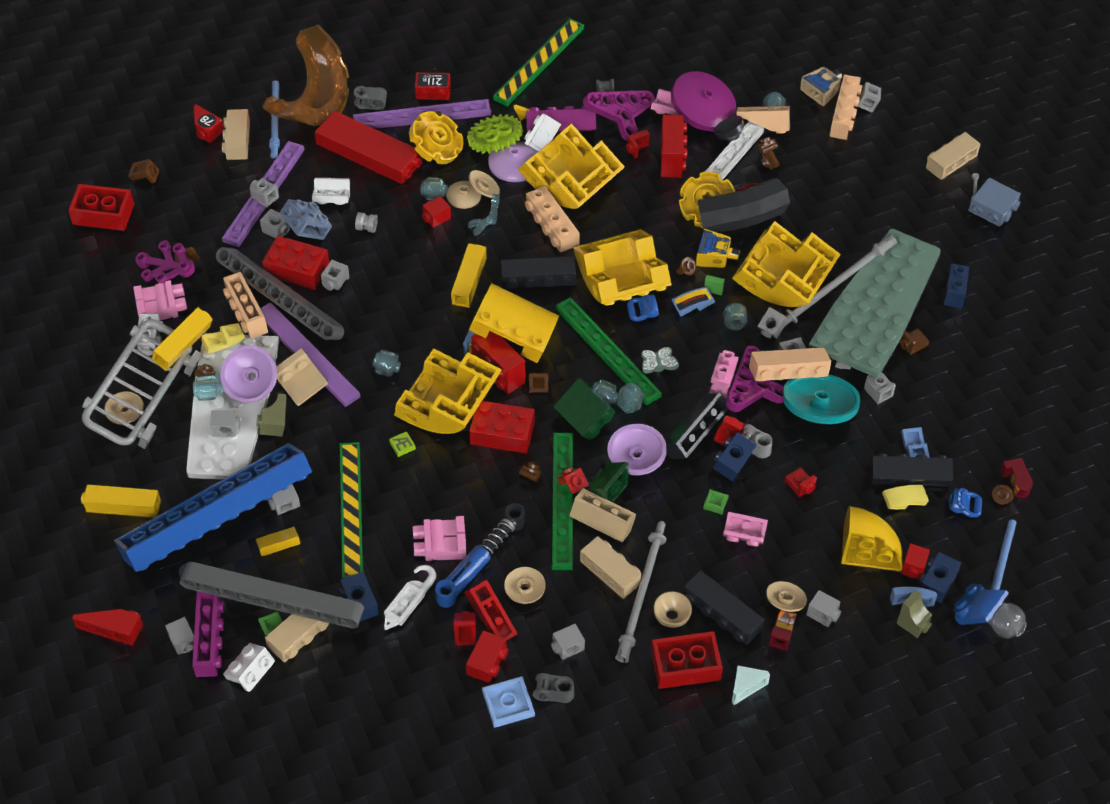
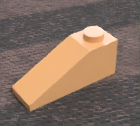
M790 106L738 107L737 116H741L770 131H776V133L789 131Z

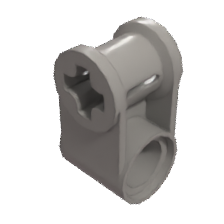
M745 424L740 434L757 445L752 454L759 458L770 456L772 437L750 424Z

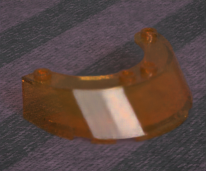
M318 24L301 30L296 38V45L304 58L307 69V84L303 94L292 102H286L283 99L271 96L266 99L263 105L266 111L276 117L313 126H321L334 111L342 113L349 95V88H347V78L349 76L346 64L343 65L340 57L342 53L334 40Z

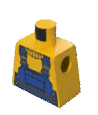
M704 229L697 252L696 266L724 268L728 258L738 260L740 249L730 248V237Z

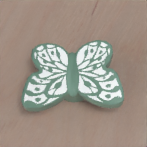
M669 347L660 349L658 353L651 350H644L641 353L644 360L642 370L646 374L654 371L661 372L664 369L675 370L678 368L679 363L674 356H671L672 350Z

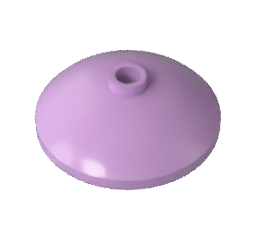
M515 141L516 144H511V148L505 147L504 151L500 149L497 153L495 151L490 153L489 168L496 177L504 181H525L526 179L518 169L538 152L529 145L527 146L524 142Z
M249 345L235 349L226 357L221 368V383L224 390L231 398L243 403H254L264 399L272 391L277 380V367L274 359L267 351L257 346ZM252 373L256 375L254 379H251Z
M630 424L618 429L611 436L608 443V457L611 463H629L628 474L644 475L656 470L663 463L666 456V442L663 436L653 427L644 424Z

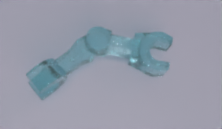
M493 194L491 211L487 218L471 220L469 222V228L477 227L473 230L474 235L480 234L485 229V226L496 223L500 195Z

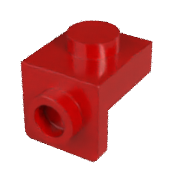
M647 129L628 136L626 148L634 159L638 158L639 149L649 146L650 134Z
M726 415L719 424L713 440L724 445L730 436L734 438L737 432L740 433L744 423Z
M572 467L561 471L562 475L557 477L560 485L567 484L571 494H575L589 486L581 468L572 469Z

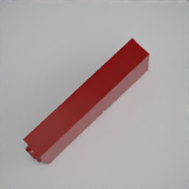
M334 111L315 131L317 145L401 184L409 179L415 169L419 168L422 164V158L416 152L415 147L337 111Z

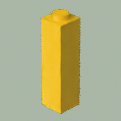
M468 244L451 292L452 305L470 308L487 259L485 246Z
M197 308L153 351L151 360L167 371L210 328L213 319L206 311Z
M87 485L86 491L82 493L81 503L84 504L86 512L155 518L158 516L161 499L158 490Z

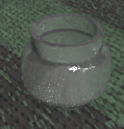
M1004 601L988 621L994 632L1002 638L1020 636L1027 625L1023 610L1015 604L1005 603Z

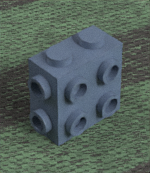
M989 178L972 198L969 211L1000 227L1004 221L1007 222L1010 219L1012 211L1018 209L1021 193Z
M288 199L280 211L281 216L297 236L324 240L332 227L327 216L322 214L318 205L313 202L308 203L301 200Z

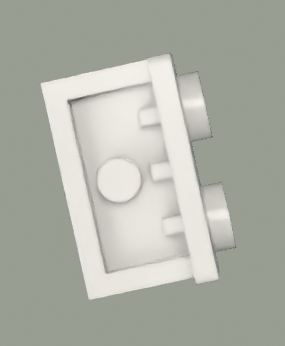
M546 114L538 115L533 122L535 127L532 131L529 130L524 137L526 140L524 144L539 152L553 140L562 124Z
M314 179L312 202H317L318 204L335 203L337 205L348 203L350 179Z
M249 643L229 665L223 675L227 680L240 683L246 691L250 692L273 665L275 660L265 647Z

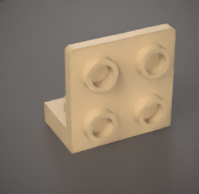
M302 348L277 366V380L297 406L328 384L327 380L311 362Z

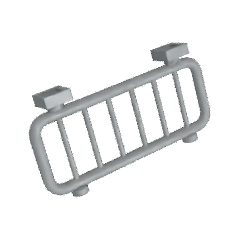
M146 320L139 327L135 325L130 332L132 338L93 398L87 397L82 405L85 408L82 414L84 425L119 445H129L138 437L140 438L138 446L146 448L157 427L150 422L147 428H145L146 422L181 367L185 365L184 373L191 376L202 356V353L197 350L191 356V346L175 362L173 367L167 370L169 373L163 383L127 364L126 360L132 351L155 363L151 360L152 357L135 349V346L141 337L157 346L161 344L144 335L149 327H154L167 335L174 331V329L157 320ZM122 366L160 385L154 397L117 378L116 375ZM115 380L150 399L151 402L145 411L107 392L112 381ZM103 395H106L142 416L137 424L133 426L98 407L97 404ZM95 409L132 429L128 437H120L91 421V413Z

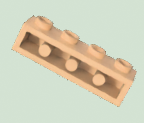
M844 75L832 121L830 137L847 140L848 132L852 131L854 121L851 119H855L857 109L854 107H858L860 97H857V95H861L863 85H860V77Z
M546 186L526 193L525 206L528 211L532 212L536 223L542 226L544 234L550 237L552 245L557 247L560 253L578 246L580 233Z
M241 272L224 277L223 280L226 287L223 289L226 299L230 298L229 304L232 310H236L234 312L238 322L242 321L240 324L243 332H247L250 339L268 333L265 317Z
M825 348L759 351L751 353L749 368L755 381L818 378L828 376L831 360Z

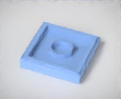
M522 676L482 687V693L494 728L535 716Z

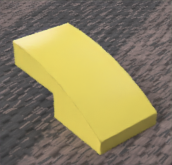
M239 323L221 326L220 332L202 335L201 341L209 354L231 347L244 340L245 336Z
M923 485L900 486L882 492L888 509L905 510L908 505L925 506L929 502Z

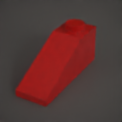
M487 580L464 592L472 608L492 634L505 638L506 641L518 634Z
M117 609L74 614L72 617L77 629L133 646L143 627L141 616L133 610Z

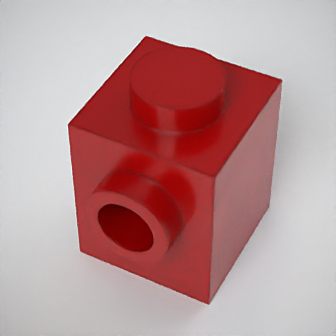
M439 196L423 205L422 217L426 223H429L434 228L451 219V208Z
M910 543L901 574L920 580L930 550Z

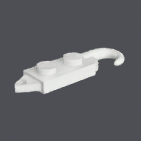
M418 566L414 573L421 570L429 573L424 583L420 581L407 582L384 611L385 630L397 625L402 626L424 598L425 593L436 579V572L431 566Z

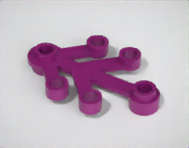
M166 240L162 241L158 246L163 252L165 260L150 257L144 252H140L136 256L138 266L141 269H145L142 271L141 277L146 282L151 281L155 277L158 283H165V281L177 275L188 277L195 271L194 263L186 258L185 247L181 243L173 246V251L178 255L179 262L174 261L171 245ZM150 265L160 266L152 271L150 269H146ZM170 269H174V270L168 272L167 274L164 273V272H166V271H168V270H170Z

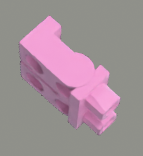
M165 281V283H159L147 288H141V285L133 287L138 315L158 314L161 321L172 316L173 318L179 317L178 311L187 309L185 297L175 299L176 297L185 296L182 284L172 285L171 281Z
M726 350L719 354L711 378L712 386L709 392H720L725 401L735 377L739 358L734 356V352Z
M456 516L455 520L435 519L430 521V519L424 520V525L413 526V539L425 540V542L414 543V556H425L426 561H432V559L463 560L466 557L464 516Z

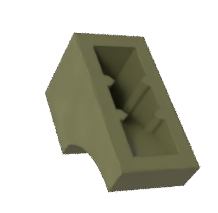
M278 394L276 402L268 408H262L261 415H257L256 426L259 427L260 435L283 436L286 394Z
M914 590L904 601L897 624L918 638L922 632L925 634L931 627L930 619L932 614L925 608L921 598L922 594Z

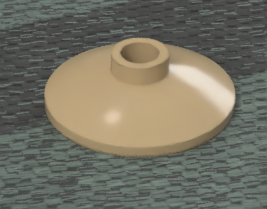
M474 170L469 174V181L477 193L491 198L498 196L500 192L499 187L489 175L478 170Z
M470 181L456 182L446 192L448 202L452 206L461 209L475 206L481 200L482 195L475 191Z
M120 392L114 395L143 411V401L137 394L133 392ZM109 398L105 404V411L127 423H131L141 416V414L112 398ZM106 416L111 422L121 424L115 421L114 419Z
M520 567L511 571L505 579V592L510 599L517 603H532L544 594L545 579L536 569Z
M774 582L768 586L766 591L769 602L784 611H799L805 607L807 602L804 591L789 582Z

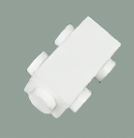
M139 314L138 327L146 320H157L163 323V321H160L158 314ZM154 327L147 328L144 335L162 343V337L160 336L162 331ZM142 337L136 345L137 350L148 356L153 355V351L158 347Z

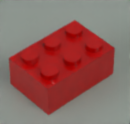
M663 115L661 177L682 178V171H686V160L683 159H687V148L684 147L687 146V135H684V133H687V123H684V115Z
M79 184L68 211L73 225L125 231L134 207V200L131 190Z
M277 235L262 263L263 269L278 280L315 290L321 280V274L329 264L327 249Z
M489 331L486 338L478 334L471 337L472 355L501 369V373L495 380L500 390L503 389L507 394H510L525 384V360L500 335Z
M482 401L473 416L469 431L470 444L527 454L535 423V409Z
M714 631L652 640L651 654L659 689L721 680L723 667Z

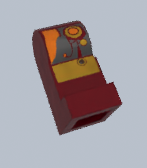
M1018 458L1004 461L1000 470L1002 477L1009 478L1013 486V494L1016 497L1026 498L1030 493L1033 482L1023 459Z
M780 609L771 633L769 646L787 651L797 613ZM776 639L782 640V641H785V642H784V643H779V642L776 641Z

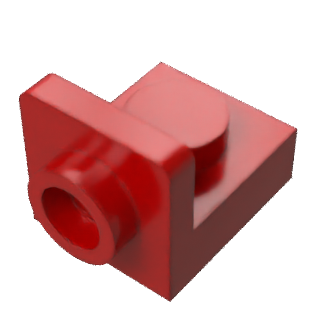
M801 467L785 477V482L799 497L809 494L815 489L817 477L815 475L809 477Z

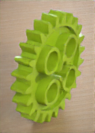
M502 114L498 117L493 115L492 118L486 117L485 121L480 120V124L475 123V127H471V131H468L467 139L469 146L472 147V150L476 149L477 153L480 151L482 154L488 151V154L492 151L497 153L500 149L504 151L505 147L511 148L510 145H515V141H520V137L523 136L521 121H518V118H514L513 115L510 117L508 114L502 117Z

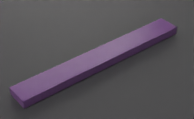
M484 99L354 114L353 119L373 129L411 125L420 115L421 111H441V115L444 114L451 120L490 116L491 110L489 100Z
M288 141L263 178L272 185L276 184L277 188H279L303 153L304 146ZM250 196L222 237L223 242L239 247L266 207Z
M271 302L260 308L265 317L267 327L276 336H279V340L293 354L299 349H303L311 362L327 380L328 384L325 387L345 407L360 398V393Z

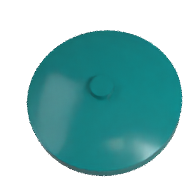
M828 374L826 377L788 380L783 390V402L792 413L802 419L820 424H837L848 421L857 414L860 405V395L847 381Z

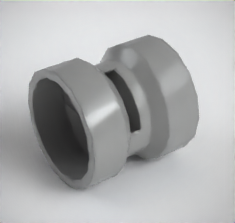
M358 212L355 229L361 231L365 229L368 232L374 233L377 227V215L371 214L368 216L365 213Z

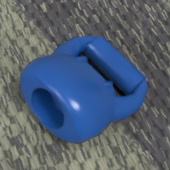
M655 295L633 298L626 304L629 318L632 321H642L659 315ZM634 303H638L641 315L638 317L636 316Z
M954 488L949 498V509L955 513H962L968 517L976 518L982 513V498L974 492L967 491V489ZM970 497L974 498L973 512L969 510Z

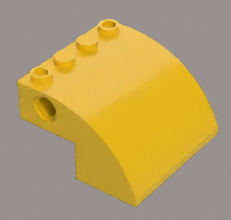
M571 123L545 147L526 161L518 171L535 189L546 186L560 206L578 209L624 168V165L602 141L595 147H592Z
M774 221L767 230H764L732 279L752 294L770 303L786 307L807 306L841 254L812 232L801 242Z
M641 229L573 247L583 279L593 297L601 304L612 305L616 300H630L634 295L644 296L648 295L649 291H663L667 286H671L667 263L656 257L652 236Z
M491 283L469 331L484 338L487 337L489 331L524 347L520 355L538 363L559 315Z
M433 349L424 362V368L411 389L409 391L405 390L397 401L394 416L416 427L435 433L450 434L459 432L465 428L501 373V369L468 352L463 360L459 362Z

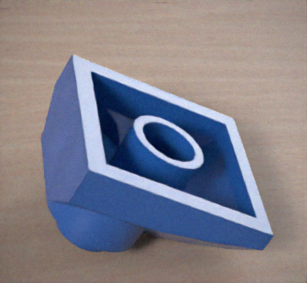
M971 584L966 588L962 598L955 603V620L959 625L986 623L1009 593L1006 590H985L981 584Z

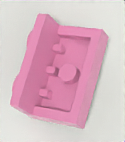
M659 89L656 100L652 102L651 109L655 110L658 114L678 115L671 101V91Z
M728 512L723 536H726L728 541L738 542L739 540L747 541V545L758 547L759 544L764 542L768 520Z

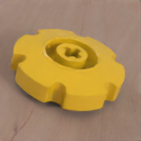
M434 111L424 112L410 126V141L416 144V152L429 162L433 159L437 164H448L457 157L463 148L462 134L456 130L458 126L444 114L438 116Z
M702 172L697 179L690 177L680 190V195L684 198L679 200V206L687 221L695 220V226L702 228L698 199L735 192L731 182L728 179L720 180V174L715 172Z

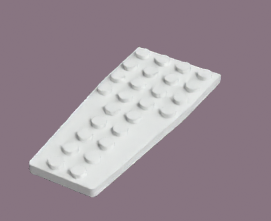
M244 335L245 339L241 342L209 354L202 343L200 352L202 356L198 366L203 364L211 365L214 367L213 370L216 371V374L211 384L195 377L187 460V475L189 478L223 480L251 464L259 434V427L256 426L257 415H261L262 408H266L269 394L264 399L254 403H243L231 398L222 386L221 368L224 360L232 351L249 345L257 346L267 351L276 364L279 336L260 335L250 339L249 335ZM255 373L251 374V379L255 378ZM211 410H235L236 416L240 417V429H237L236 437L212 436L210 428Z

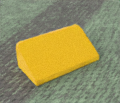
M294 527L256 539L261 557L300 544L299 536Z

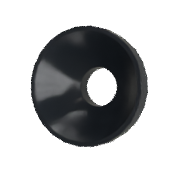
M732 116L723 120L715 127L714 134L718 139L727 142L738 139L745 125L741 116Z

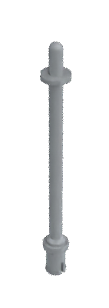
M889 234L878 244L875 243L871 252L819 290L807 306L800 305L793 311L787 309L786 313L788 315L786 318L788 321L786 325L791 321L797 323L796 317L876 256H884V252L897 244L896 239Z
M663 521L658 522L655 533H651L648 537L649 541L652 542L626 632L619 638L620 645L615 658L620 662H624V659L625 662L629 661L631 648L636 642L633 634L659 545H663L666 542V537L663 535L665 522Z

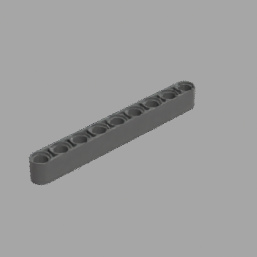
M226 247L218 249L216 258L219 263L234 274L241 272L246 283L325 340H340L343 337L344 329L342 325L240 251Z
M188 562L179 582L183 587L190 590L348 628L358 627L364 610V606L354 600L195 562Z

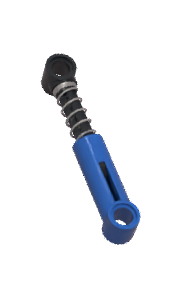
M517 503L508 505L501 523H498V528L493 529L492 534H488V539L483 540L482 545H476L446 579L437 583L435 588L436 601L440 606L448 608L454 605L457 596L491 559L489 554H493L492 551L498 548L497 545L500 542L503 543V539L508 537L507 534L509 532L517 531L524 527L525 510L522 505Z

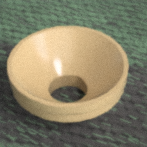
M666 592L655 601V617L658 622L666 627H680L691 616V603L681 593ZM675 611L678 617L676 619H669L666 613Z

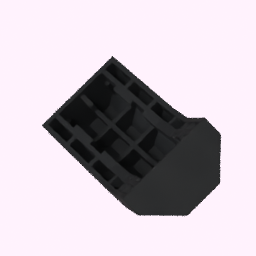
M778 178L770 179L741 191L698 199L703 230L708 229L717 233L759 224L785 213L790 204L788 189Z

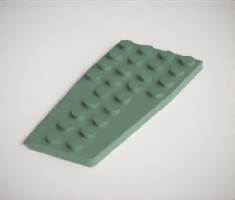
M890 229L883 239L891 234L896 239L897 244L884 252V256H876L860 268L835 301L809 343V348H825L830 358L875 378L879 377L902 338L941 251L936 246L895 229Z

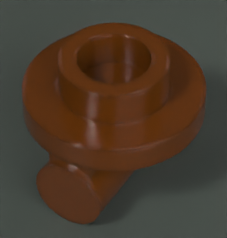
M770 136L761 139V143L758 144L762 155L768 150H774L778 147L775 139H770Z
M768 150L762 155L763 159L761 161L765 168L769 167L772 170L779 166V162L772 150Z
M691 257L683 258L676 272L679 275L683 273L685 275H692L696 270L695 261Z
M203 364L197 367L194 375L211 384L215 379L216 371L213 370V366Z
M528 462V464H523L519 474L538 482L542 471L539 469L538 464Z
M997 485L992 493L994 501L1001 505L1011 502L1015 496L1007 485Z

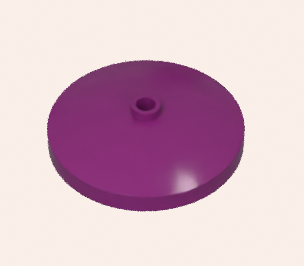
M698 71L685 73L676 80L671 89V101L678 115H684V121L695 128L714 131L720 122L735 116L736 101L732 92L721 80L710 74Z

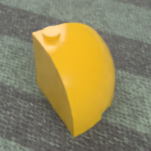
M849 506L844 522L841 564L901 571L903 567V551L899 538L891 526L879 516L867 510Z

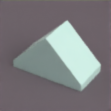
M738 666L732 703L735 705L766 686L769 682V672Z

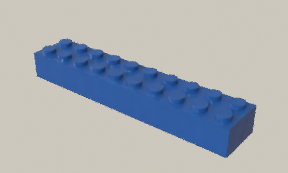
M287 443L114 541L128 565L136 572L145 570L156 560L166 558L170 552L182 549L186 543L201 538L207 531L219 528L223 522L235 519L244 510L254 508L260 501L270 499L274 493L286 490L290 487V484L305 479L308 474L312 473V470L304 453L290 443Z

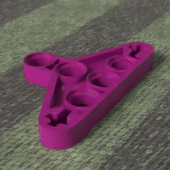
M650 91L591 92L583 98V104L588 110L617 122L623 139L628 140L629 134L626 128L632 134L638 132L634 118L650 107L655 97ZM630 96L635 99L636 103L631 101ZM603 97L608 100L609 104L604 103ZM616 97L622 100V104L617 101ZM621 112L627 116V120L622 117Z
M748 346L745 349L726 400V406L731 411L739 412L761 397L776 403H783L784 386L771 380L755 381L751 370L744 366V364L749 366L751 359L749 357L752 352L760 351L755 346ZM740 376L745 377L748 381L743 380ZM757 384H761V385H763L765 388H761V387H759ZM736 388L741 389L743 392L737 391Z

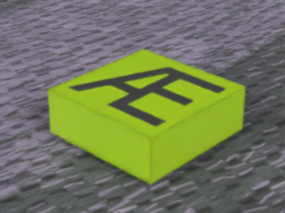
M407 432L389 439L398 457L416 449Z

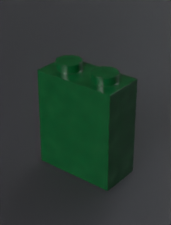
M580 378L554 405V408L583 437L589 440L599 434L600 429L612 420L616 412L587 382Z

